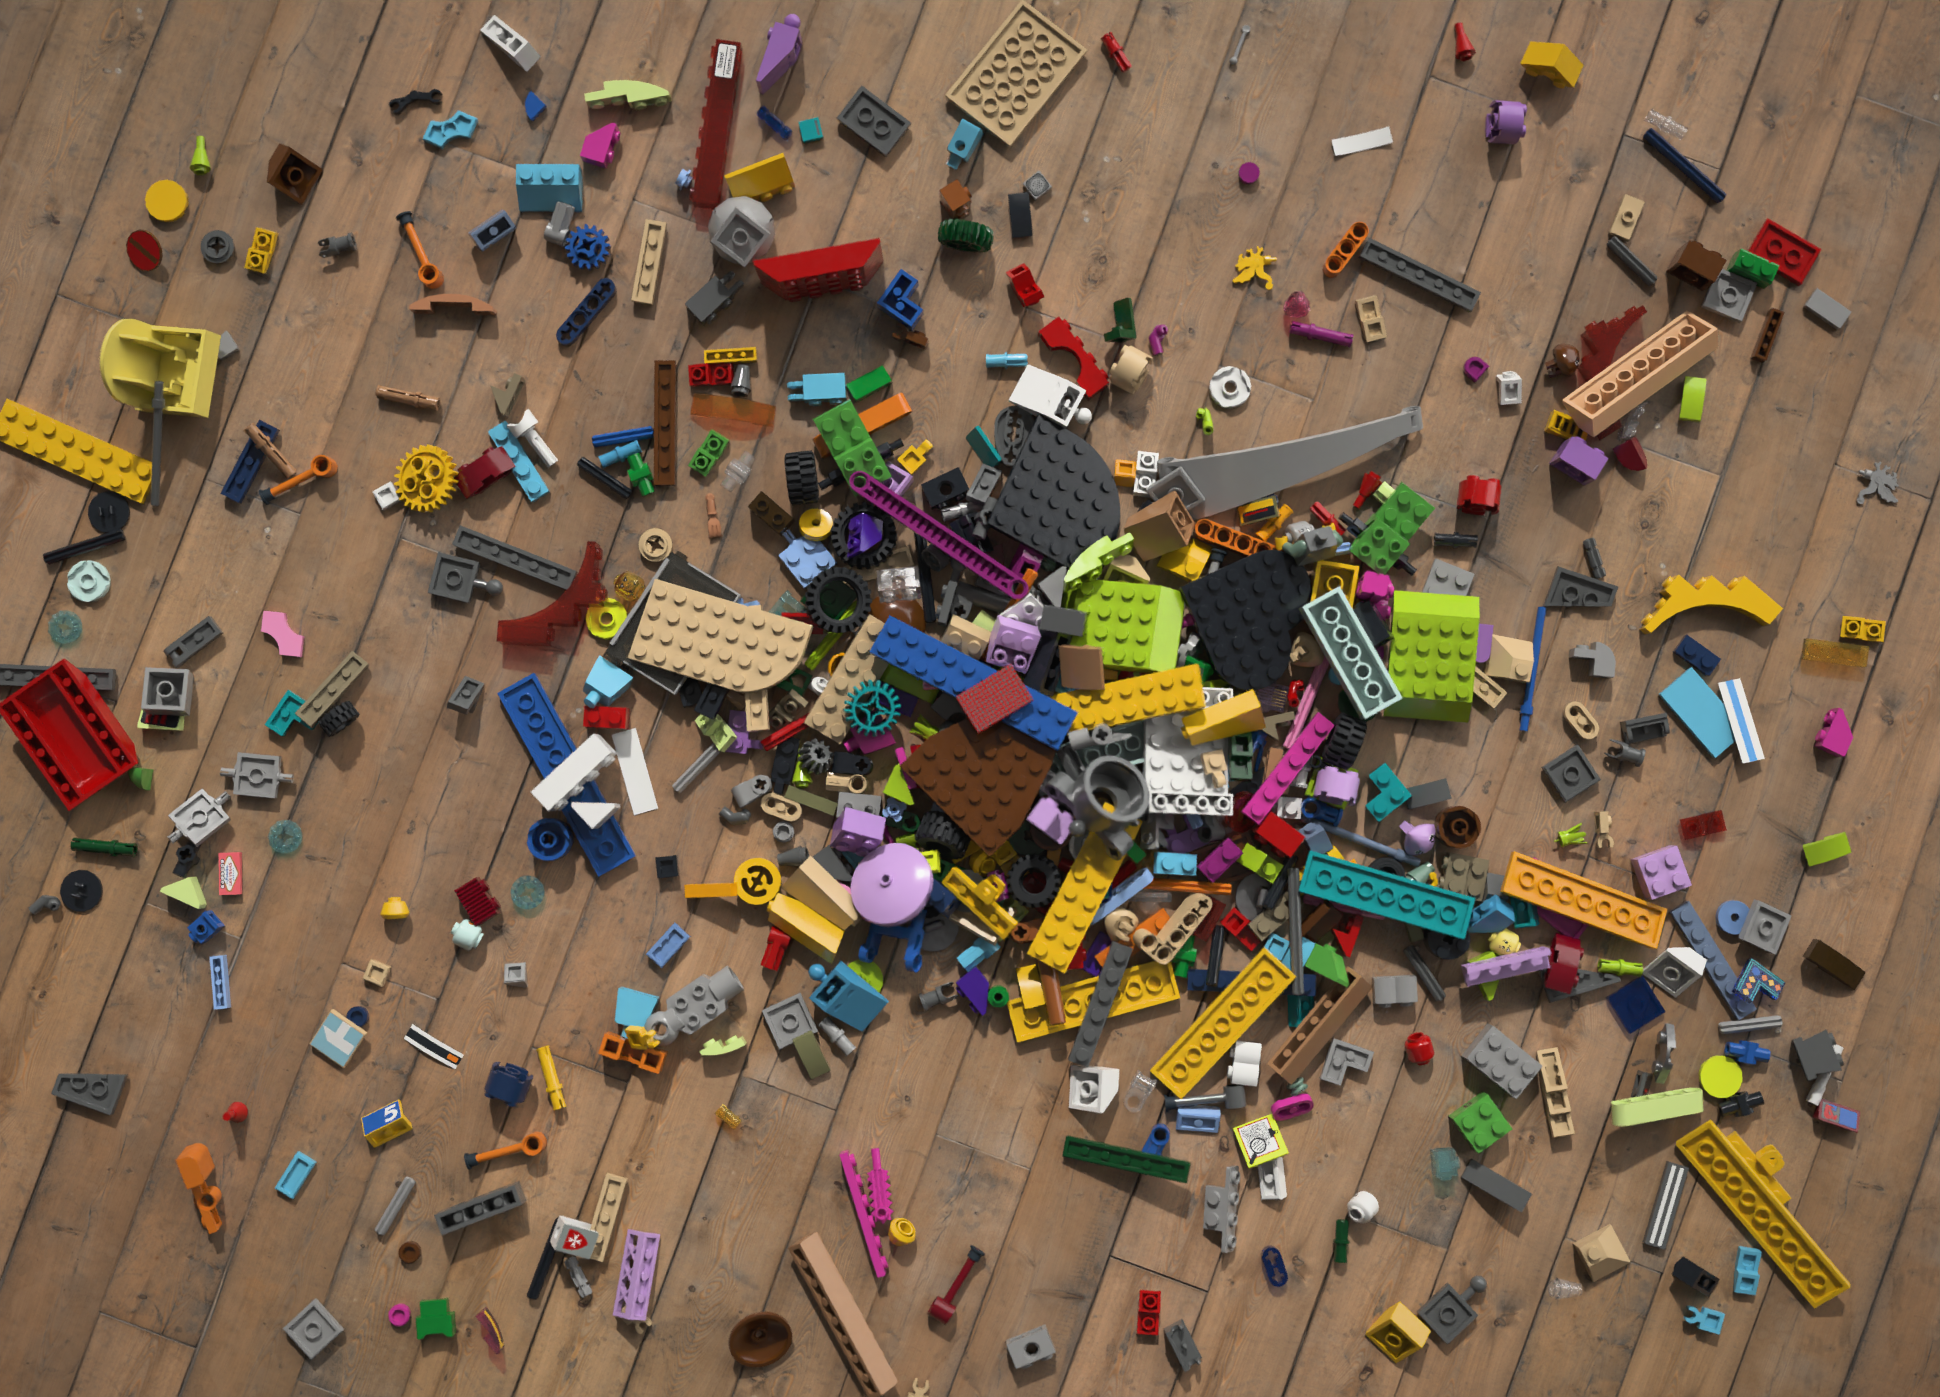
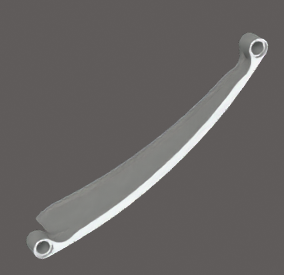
M1410 406L1402 409L1401 413L1394 416L1261 447L1189 459L1162 458L1157 461L1159 478H1163L1181 466L1205 497L1204 502L1188 511L1193 520L1202 519L1298 484L1357 458L1397 437L1423 429L1421 407Z

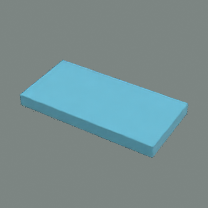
M1689 667L1658 694L1713 758H1716L1736 741L1725 705L1692 667Z

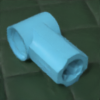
M979 937L957 959L969 972L983 959L989 958L1001 947L998 943L994 946Z

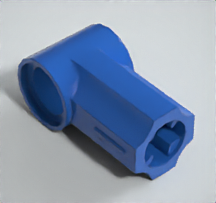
M1162 1123L1154 1125L1141 1151L1161 1155L1170 1138L1169 1128ZM1160 1129L1165 1131L1166 1137L1164 1139H1157L1154 1135L1155 1131Z

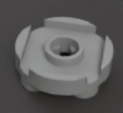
M1193 631L1186 645L1182 644L1178 652L1180 658L1177 661L1176 668L1184 667L1187 655L1198 657L1199 653L1203 654L1205 648L1198 633Z

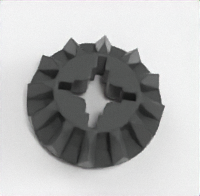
M214 230L203 237L200 248L202 255L209 262L219 264L227 262V259L233 256L232 253L235 246L229 234L221 230ZM219 241L220 245L224 246L225 248L219 249V252L217 254V251L215 249H212L211 247L217 246V242Z

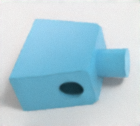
M962 118L947 147L951 155L946 165L957 170L962 160L965 162L969 161L983 136L981 128ZM960 145H965V148L962 151H959L958 147Z
M599 656L584 684L583 692L587 694L584 703L590 708H594L598 702L608 707L629 689L633 677L602 656Z
M622 986L618 989L615 1022L624 1025L621 1037L627 1038L625 1029L630 1025L644 1027L647 1018L653 1014L660 997Z

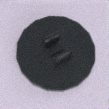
M105 491L91 500L88 506V517L90 523L96 529L109 533L122 529L127 524L130 518V507L122 495L116 492Z
M88 870L71 872L64 878L60 887L63 903L68 908L81 912L93 909L99 903L103 893L100 879L96 874Z

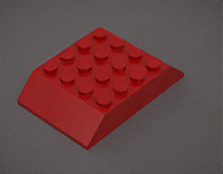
M880 238L753 261L761 284L784 300H789V302H797L802 300V297L807 296L819 298L822 294L829 292L831 295H836L846 289H851V291L861 290L863 286L868 285L884 262Z
M65 658L0 702V714L68 811L77 807L138 764L135 745L86 674Z

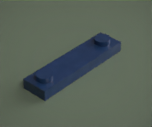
M259 420L256 426L265 436L268 435L271 438L270 441L273 444L280 430ZM249 438L220 493L242 504L266 458L261 449L255 447L256 444L251 438Z

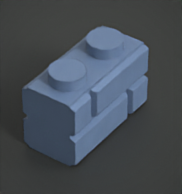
M500 210L469 231L468 234L478 249L483 252L490 247V244L493 245L517 227L506 211Z

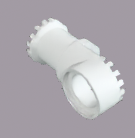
M1312 756L1290 783L1291 786L1308 787L1306 781L1308 772L1311 771Z

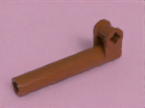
M1045 918L1018 923L1011 932L1013 942L1016 944L1033 942ZM1018 929H1021L1022 932H1026L1023 935V938H1019V935H1015ZM1037 959L1049 1026L1066 1023L1058 970Z

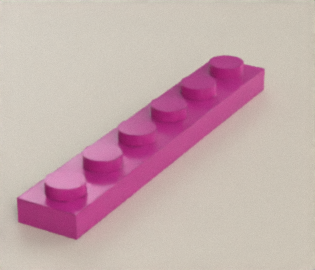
M1317 712L1241 812L1255 824L1259 825L1335 725Z
M849 1149L841 1151L839 1154L875 1272L877 1278L886 1275V1269L889 1268L886 1256H881L879 1249L882 1248L879 1235L875 1236L873 1230L876 1224L873 1215L869 1216L867 1207H870L867 1195H863L860 1188L863 1186L861 1175H856L854 1169L857 1166L855 1156L850 1154Z

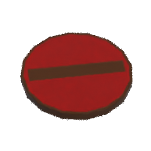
M140 229L132 232L126 243L130 261L142 271L157 269L163 257L159 240L147 230Z

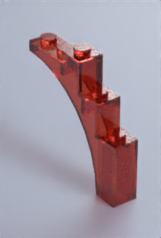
M1643 305L1637 309L1635 306L1624 312L1625 317L1620 320L1618 317H1615L1608 323H1605L1604 320L1598 324L1596 321H1593L1584 327L1586 331L1581 334V337L1592 353L1580 359L1582 363L1578 365L1577 369L1586 382L1611 365L1615 350L1623 335L1635 321L1647 313ZM1619 419L1596 435L1599 441L1622 427Z
M587 541L585 557L579 573L562 596L547 608L530 616L515 620H498L497 642L504 645L551 647L552 641L555 640V629H553V626L578 627V621L580 622L582 617L579 607L604 608V602H607L608 591L604 585L598 583L601 580L599 560H602L603 549L600 548V545L595 541Z

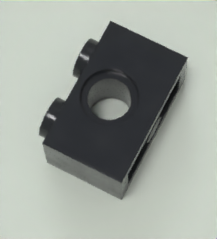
M959 467L921 484L931 509L936 508L937 511L947 507L948 502L954 499L956 502L963 500L969 491V487ZM944 485L950 486L952 488L951 494L943 495L940 492L941 487Z

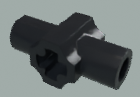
M188 839L184 847L178 848L176 852L178 862L172 872L174 875L186 878L191 866L199 863L200 858L197 853L201 844L196 847ZM185 855H192L190 858H184Z
M1747 1091L1736 1092L1734 1095L1729 1096V1101L1719 1103L1718 1108L1722 1117L1734 1114L1735 1117H1744L1753 1113L1754 1107L1764 1105V1099L1760 1091L1748 1094Z

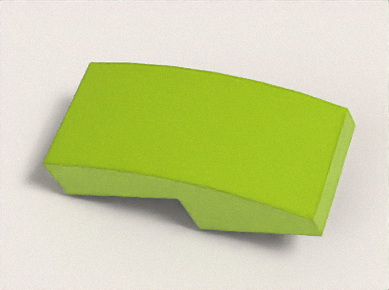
M1685 376L1679 420L1700 423L1707 379Z
M1846 832L1826 836L1824 840L1803 845L1809 867L1852 852Z

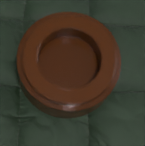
M407 1241L399 1249V1257L404 1263H414L421 1256V1247L415 1241Z

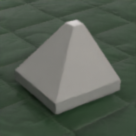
M526 962L505 964L504 984L523 988L528 987Z

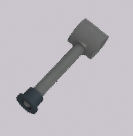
M1240 1084L1223 1086V1093L1183 1097L1182 1099L1164 1095L1166 1112L1177 1109L1176 1107L1217 1102H1225V1108L1227 1109L1246 1107L1244 1085Z

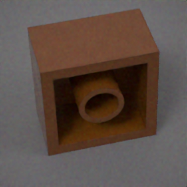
M1689 240L1676 251L1666 272L1703 291L1715 283L1727 260L1722 258L1720 253L1703 248L1700 242Z

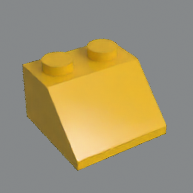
M1399 1301L1386 1309L1366 1331L1365 1335L1395 1363H1398L1420 1350L1431 1330Z

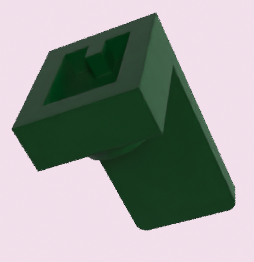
M1127 297L1115 301L1113 305L1116 327H1113L1112 331L1104 333L1105 342L1123 343L1136 339L1132 299Z

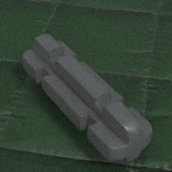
M1595 538L1584 540L1583 545L1588 551L1586 554L1590 566L1594 569L1592 571L1594 578L1598 579L1606 576L1605 568H1602L1603 562L1599 550L1595 547L1597 546Z

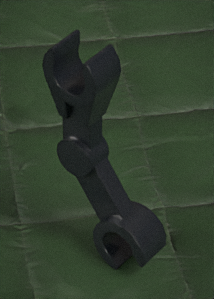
M433 89L430 92L412 90L405 97L391 100L388 105L391 108L395 104H399V108L393 111L395 115H399L413 101L427 100L435 105H439L442 103L441 100H434L433 96L435 94H443L438 89Z

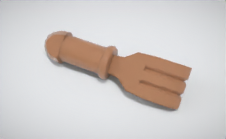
M708 493L705 497L708 510L707 516H709L707 524L709 538L722 537L720 521L716 518L715 497L712 493Z

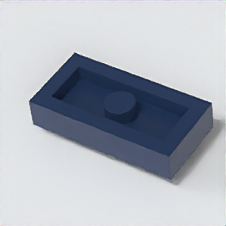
M1684 635L1673 653L1705 676H1710L1721 660L1689 635Z

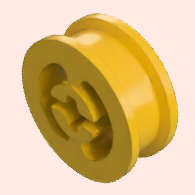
M752 858L743 862L736 870L734 876V883H737V894L742 900L750 904L758 905L769 902L775 898L781 887V875L778 868L772 862L763 858ZM757 865L767 868L773 878V883L769 885L767 876L763 874L761 878L763 884L757 885L755 891L766 889L767 893L761 897H754L748 894L743 887L744 878H747L748 886L750 888L753 887L755 883L752 880L753 877L758 878L761 872L750 874L749 868Z

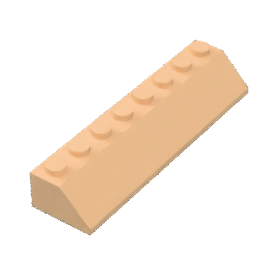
M1685 311L1565 397L1562 403L1577 426L1592 437H1595L1717 349L1718 328L1689 311Z

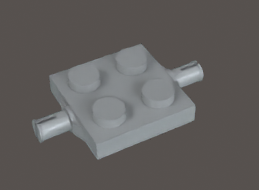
M238 752L234 769L222 767L220 770L229 772H220V776L233 777V794L277 798L280 782L293 783L294 781L293 779H286L294 778L293 774H282L281 756Z
M203 789L199 790L168 815L176 825L177 830L167 836V838L174 844V842L184 836L198 847L230 821V817L223 811L221 806L231 799L230 795L225 791L215 799L209 796Z

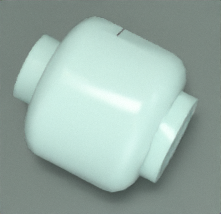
M464 919L460 924L456 922L450 932L454 935L452 942L467 951L472 948L476 949L484 935L481 933V926L476 927L468 919Z

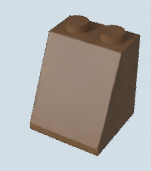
M1172 491L1128 517L1123 529L1125 535L1129 532L1134 538L1135 552L1145 562L1187 546L1195 522L1177 492Z

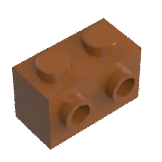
M958 179L939 190L940 202L951 219L963 220L969 215L968 212L971 211L972 203L970 198L972 196L966 186L964 188L961 186Z

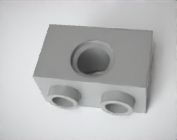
M1046 1324L1006 1340V1345L1016 1369L1020 1367L1021 1369H1026L1032 1366L1034 1361L1039 1359L1041 1361L1048 1360L1053 1357L1052 1354L1056 1353ZM1029 1344H1035L1038 1347L1034 1353L1026 1351V1347Z

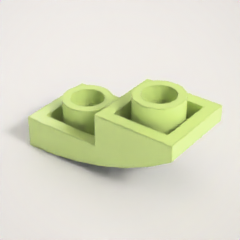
M735 1035L726 1040L725 1043L727 1045L724 1046L721 1039L715 1042L713 1038L703 1044L704 1049L700 1053L701 1055L724 1054L744 1046L747 1042L743 1036L737 1038Z

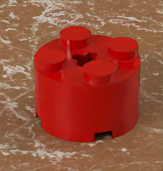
M1476 475L1467 476V480L1459 483L1456 508L1458 510L1462 508L1463 513L1481 516L1485 515L1487 511H1491V515L1497 514L1499 512L1502 489L1500 480L1495 478L1482 480Z

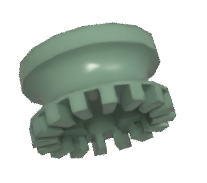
M1303 1077L1297 1078L1292 1085L1289 1083L1286 1086L1288 1090H1291L1290 1094L1292 1096H1296L1299 1092L1302 1093L1301 1090L1304 1091L1308 1088V1085L1303 1083Z

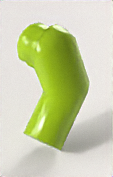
M1198 408L1196 418L1202 419L1204 434L1211 435L1214 428L1210 411L1207 408Z

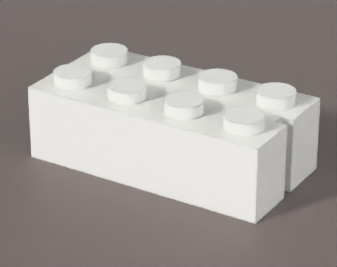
M593 734L535 787L531 793L548 811H561L568 805L569 802L567 800L571 796H577L584 790L583 785L586 782H592L600 775L598 771L602 767L607 768L615 761L614 756L617 753L601 735Z

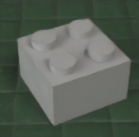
M145 667L141 709L146 714L190 716L194 675L189 669Z

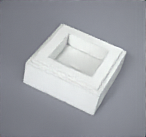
M391 481L373 491L382 510H386L401 502L399 500L400 495L396 493L397 490Z

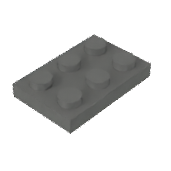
M863 86L859 88L837 117V121L885 157L888 156L911 126L910 121Z

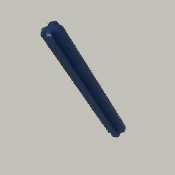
M1649 128L1644 133L1643 138L1716 203L1724 200L1726 193L1653 128Z

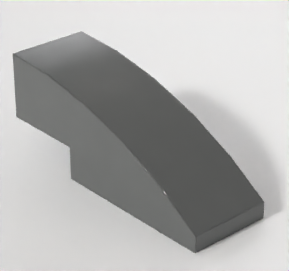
M1472 1158L1461 1175L1465 1180L1520 1212H1523L1532 1195L1529 1191Z

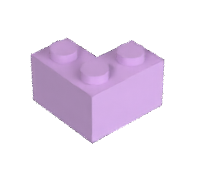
M1049 797L1046 800L1041 798L1026 820L1061 845L1070 833L1069 825L1074 817L1065 810L1061 813L1057 809L1058 804Z

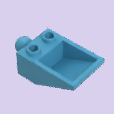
M841 960L828 975L825 974V969L820 964H813L808 970L809 977L812 980L821 981L809 999L826 1013L860 1031H863L889 1002Z

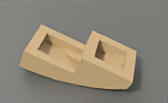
M1374 295L1355 300L1366 342L1386 338L1384 319L1380 314L1377 296Z

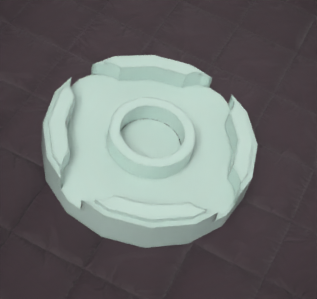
M90 560L80 561L75 564L67 576V587L72 596L85 602H94L103 598L109 591L111 584L110 574L106 567Z

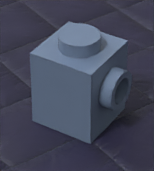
M1317 820L1306 824L1302 829L1298 830L1305 836L1303 841L1308 851L1311 850L1324 854L1333 849L1324 828Z

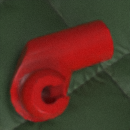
M1294 679L1290 682L1287 699L1291 707L1299 705L1297 691L1304 689L1303 680Z

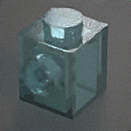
M1452 1147L1430 1149L1432 1174L1435 1177H1439V1180H1451L1452 1176H1458L1457 1169H1460V1160L1458 1156L1456 1157L1455 1149Z

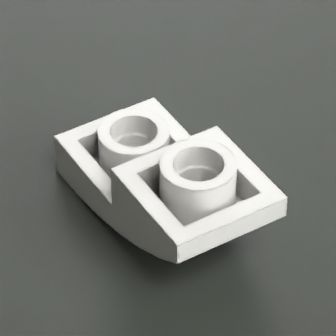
M1138 451L1133 496L1151 498L1146 488L1156 482L1159 453Z

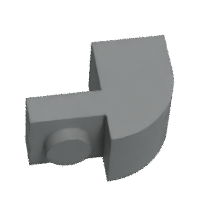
M1593 642L1590 649L1588 645H1576V648L1569 649V658L1589 660L1588 676L1600 678L1615 677L1616 660L1612 650L1607 645Z

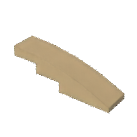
M1558 1048L1536 1051L1537 1062L1542 1065L1539 1075L1552 1138L1574 1135L1575 1132L1570 1116L1571 1108L1566 1092L1568 1088Z

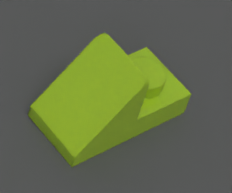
M1246 843L1242 850L1243 854L1236 862L1273 884L1284 865Z

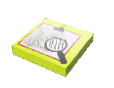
M1272 1114L1233 1128L1249 1169L1289 1154Z

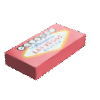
M242 852L218 853L219 895L242 894Z

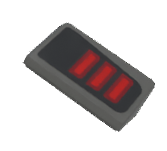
M1640 1070L1637 1071L1630 1098L1648 1095L1653 1074Z

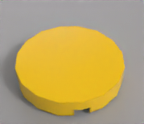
M161 180L154 183L148 189L145 197V204L149 213L163 222H172L181 218L189 204L188 195L184 188L171 180Z

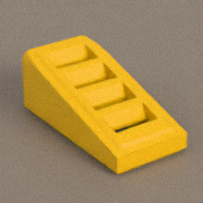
M1553 410L1550 413L1544 431L1564 439H1569L1572 436H1577L1579 427L1571 416ZM1557 419L1561 420L1558 428L1555 427ZM1568 422L1566 431H1563L1564 423ZM1572 424L1576 425L1573 435L1569 434ZM1583 431L1580 438L1586 441L1588 433Z

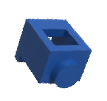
M212 910L204 911L199 918L187 927L190 931L188 935L195 943L198 941L206 943L225 925ZM200 925L205 927L204 932L199 929Z

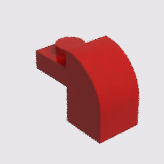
M1025 263L1006 272L1009 282L1023 307L1035 305L1040 299L1044 298L1042 290L1035 283L1032 273Z

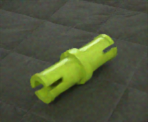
M1622 959L1617 961L1598 960L1597 968H1600L1598 972L1613 973L1617 976L1633 975L1641 977L1643 974L1642 963L1625 962Z

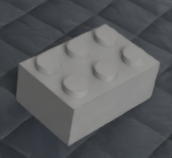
M1488 1023L1462 1054L1465 1060L1515 1099L1518 1098L1542 1068L1540 1063L1497 1028Z

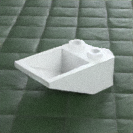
M1027 365L1008 400L1034 416L1041 414L1063 428L1068 426L1073 415L1080 424H1087L1092 419V413L1089 409L1077 408L1086 392L1085 389L1064 378L1031 365ZM1069 396L1071 398V402L1069 399L1065 401V397ZM1056 414L1061 415L1062 419L1059 418V417H1057V416H1055V415H1056Z

